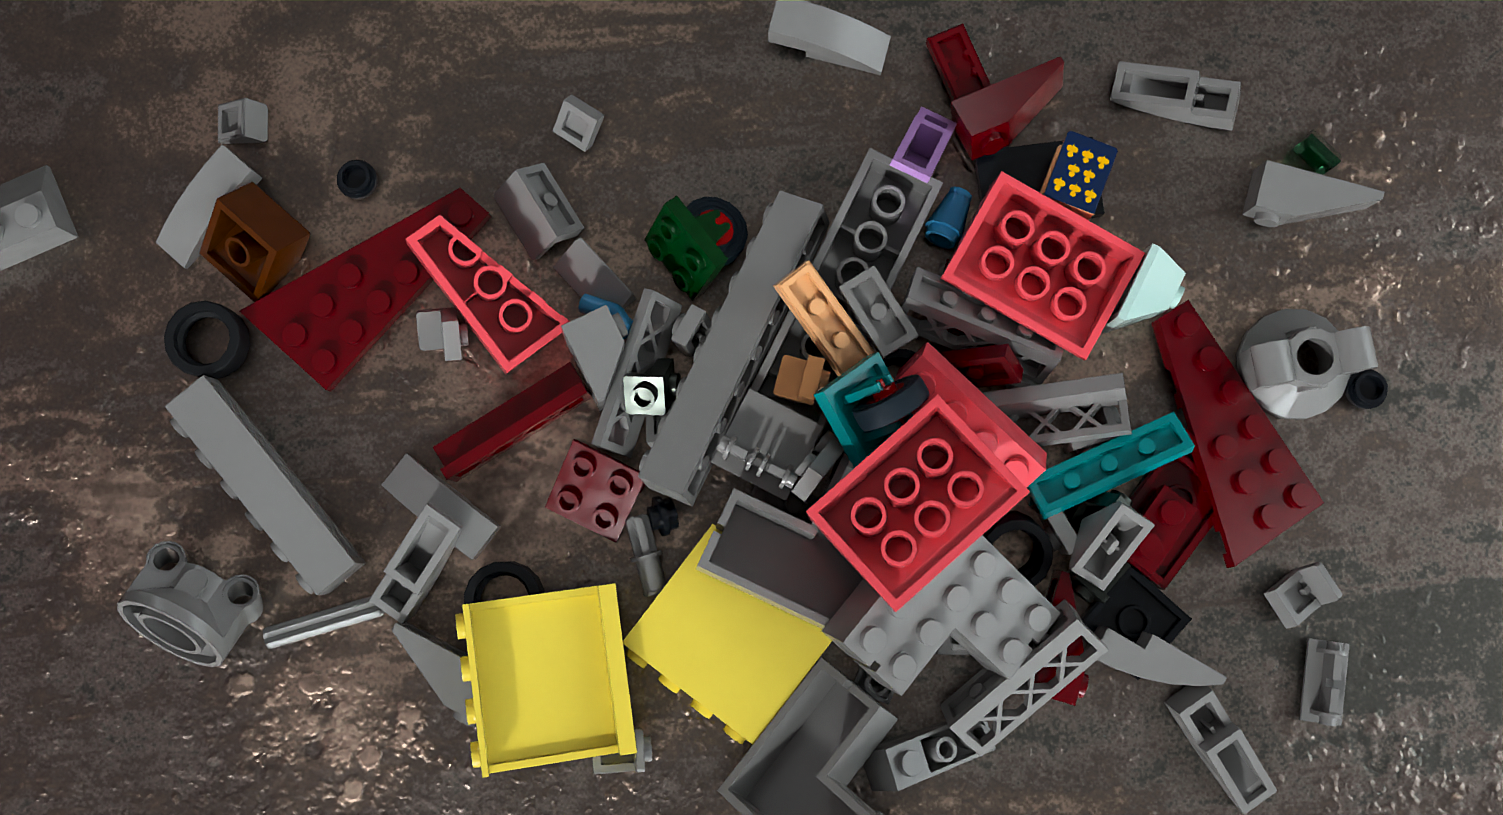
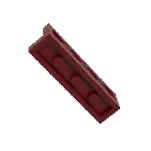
M567 363L435 445L433 449L444 465L440 470L446 480L458 482L591 399L592 395L572 363Z

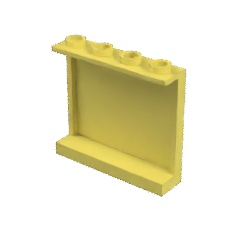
M712 524L623 640V644L629 648L625 654L633 662L642 668L650 664L661 673L657 679L664 686L676 694L682 689L691 696L693 700L690 705L708 719L714 714L726 724L723 731L740 744L747 740L753 745L791 697L832 640L822 632L821 628L696 570L713 531L720 534L723 532L717 529L716 525Z
M615 583L462 605L463 613L455 614L458 640L466 638L468 655L460 656L463 682L471 681L473 698L465 699L468 725L476 724L478 741L470 742L473 768L481 767L482 778L489 777L490 773L615 753H619L620 756L637 753Z

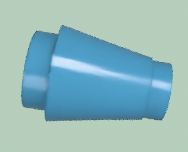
M961 187L950 188L949 192L925 223L927 229L925 237L928 241L946 249L954 248L956 242H960L972 195L967 190Z

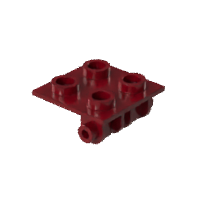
M573 439L545 508L617 543L625 526V521L628 519L639 493L644 489L645 484L638 477L639 470Z

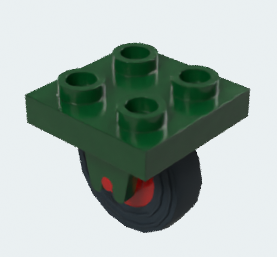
M675 196L663 205L644 241L647 243L652 256L661 261L672 274L675 285L681 291L686 292L691 300L694 301L706 292L722 267L731 264L744 250L748 237L747 223L736 207L721 198L702 197L693 200L686 207L680 198Z

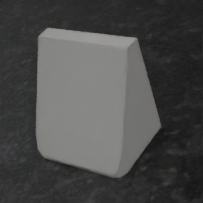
M241 98L218 105V143L248 144L262 143L268 140V107L266 104L248 98Z

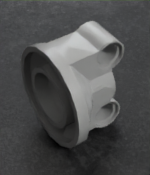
M1282 309L1260 318L1244 333L1236 352L1237 373L1263 412L1279 419L1303 420L1326 412L1343 396L1351 374L1379 367L1370 326L1338 331L1326 318L1306 309ZM1303 342H1306L1315 351L1318 358L1317 375L1305 372L1297 361V351Z
M162 541L149 549L144 568L118 601L117 611L127 624L158 647L192 663L216 667L222 665L245 628L261 616L263 600L259 585L251 576L241 574L224 580L204 567L188 563L185 551L178 543ZM178 563L170 570H160L165 564ZM240 596L252 597L244 604L233 603Z

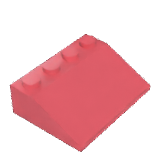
M1001 171L990 185L940 279L1085 361L1144 257L1145 252Z
M937 394L813 504L806 513L846 560L883 600L897 612L1026 497L1030 491Z

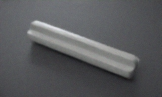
M371 596L265 627L263 629V638L267 648L272 649L384 615L385 612L370 602Z

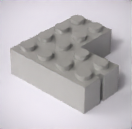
M845 451L839 457L822 496L854 469ZM733 488L716 525V528L723 532L720 534L713 531L696 567V570L821 629L826 626L863 580L858 571L811 520L807 523Z
M982 535L897 612L863 578L822 629V632L847 655L854 658L853 660L879 684L902 696L949 635L984 668L1010 680L1033 651L1028 645L1030 641L1039 643L1061 613Z
M821 657L717 791L742 815H878L852 792L847 785L897 722L898 718L840 670Z

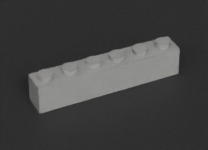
M202 375L165 405V408L173 416L170 419V423L174 429L184 438L190 437L198 447L195 450L198 459L209 469L215 468L223 478L220 481L223 490L234 500L239 498L248 509L245 512L248 521L257 530L262 531L264 529L273 541L270 544L271 549L282 561H289L298 572L295 575L296 580L305 591L310 594L314 592L316 595L330 594L366 564L365 560L219 380Z

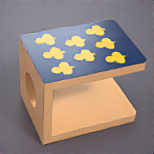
M1069 131L1065 136L1063 144L1056 148L1040 193L1089 220L1096 211L1116 158L1117 148Z

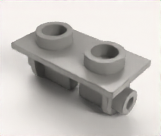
M1307 638L1299 720L1334 727L1336 725L1342 726L1350 644Z

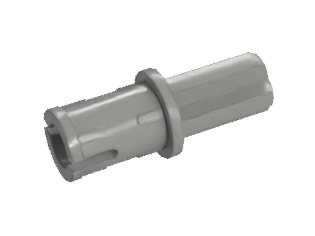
M640 514L626 519L625 524L634 555L630 559L631 562H636L643 588V596L657 595L666 585L659 555L663 554L662 550H657L649 516L647 514Z

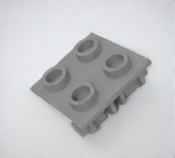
M749 388L726 434L723 435L711 463L786 501L799 476L795 471L811 452L824 426Z

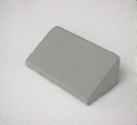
M581 237L573 242L553 266L581 298L584 294H589L619 304L623 309L636 299L631 290Z

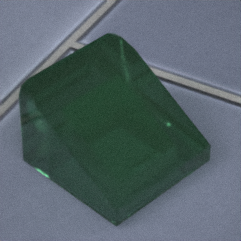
M1314 129L1293 148L1311 168L1322 175L1337 166L1342 158Z

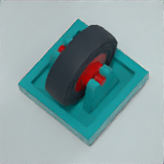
M879 352L863 358L813 395L855 468L913 417L912 411L928 399L929 391L922 378L917 374L894 381Z

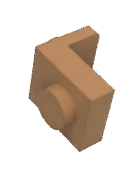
M784 355L774 386V395L813 405L815 400L813 394L826 386L830 377V372L823 370L825 359L808 355V359L804 360Z

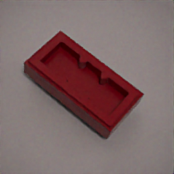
M963 23L927 38V48L951 101L991 85Z

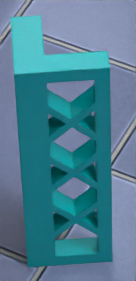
M1173 411L1132 430L1131 435L1116 437L1046 469L1027 487L1030 493L1024 498L1029 506L1034 504L1037 506L1045 520L1193 452L1195 445Z

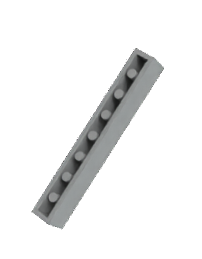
M780 190L774 203H770L766 207L763 215V225L757 237H753L750 240L746 249V259L740 271H736L733 274L729 283V293L723 305L719 306L713 314L711 320L712 328L706 340L700 342L697 346L693 358L694 364L688 376L682 378L676 389V400L670 412L666 413L660 420L657 431L658 436L651 450H647L640 461L638 477L649 489L693 507L713 465L711 461L717 452L716 449L751 387L788 310V306L773 285L804 261H812L830 224L823 204Z

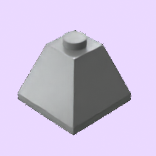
M607 305L561 326L565 342L599 412L603 410L625 346L623 337L629 335L620 314L615 313L611 315Z

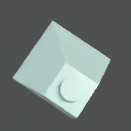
M1152 243L1143 250L1145 255L1102 331L1103 333L1158 316L1169 308L1174 309L1178 305L1185 291V287L1180 284L1186 273L1160 246Z

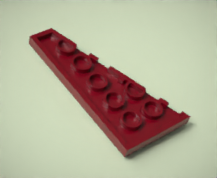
M458 188L241 309L239 312L325 390L331 392L434 280L408 247L406 238L438 215H441L471 240L492 216L463 189Z
M1187 300L1151 324L1165 369L1171 371L1177 393L1173 394L1177 408H1182L1188 427L1186 432L1195 445L1191 454L1202 490L1208 493L1215 514L1214 517H1211L1215 532L1220 531L1226 553L1222 555L1226 568L1237 566L1324 504V501L1191 302Z

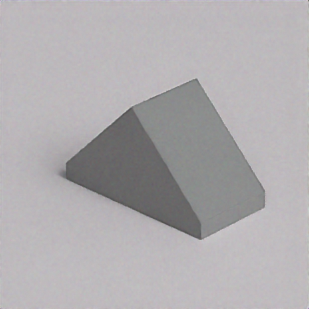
M1121 501L1082 518L1069 564L1070 570L1104 591L1155 524Z

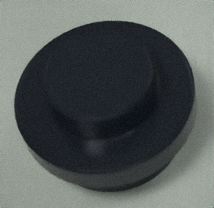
M348 161L338 171V188L348 198L355 200L367 198L377 187V173L366 161Z
M1369 369L1351 374L1345 393L1350 403L1355 407L1372 409L1381 405L1386 399L1388 384L1380 373Z
M661 496L652 497V506L647 507V515L649 516L652 530H658L661 536L670 535L671 530L679 527L675 504L671 497L664 499Z

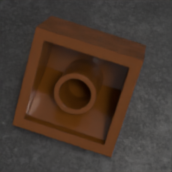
M251 182L217 198L199 254L253 302H256L270 294L301 260L311 233L254 182Z

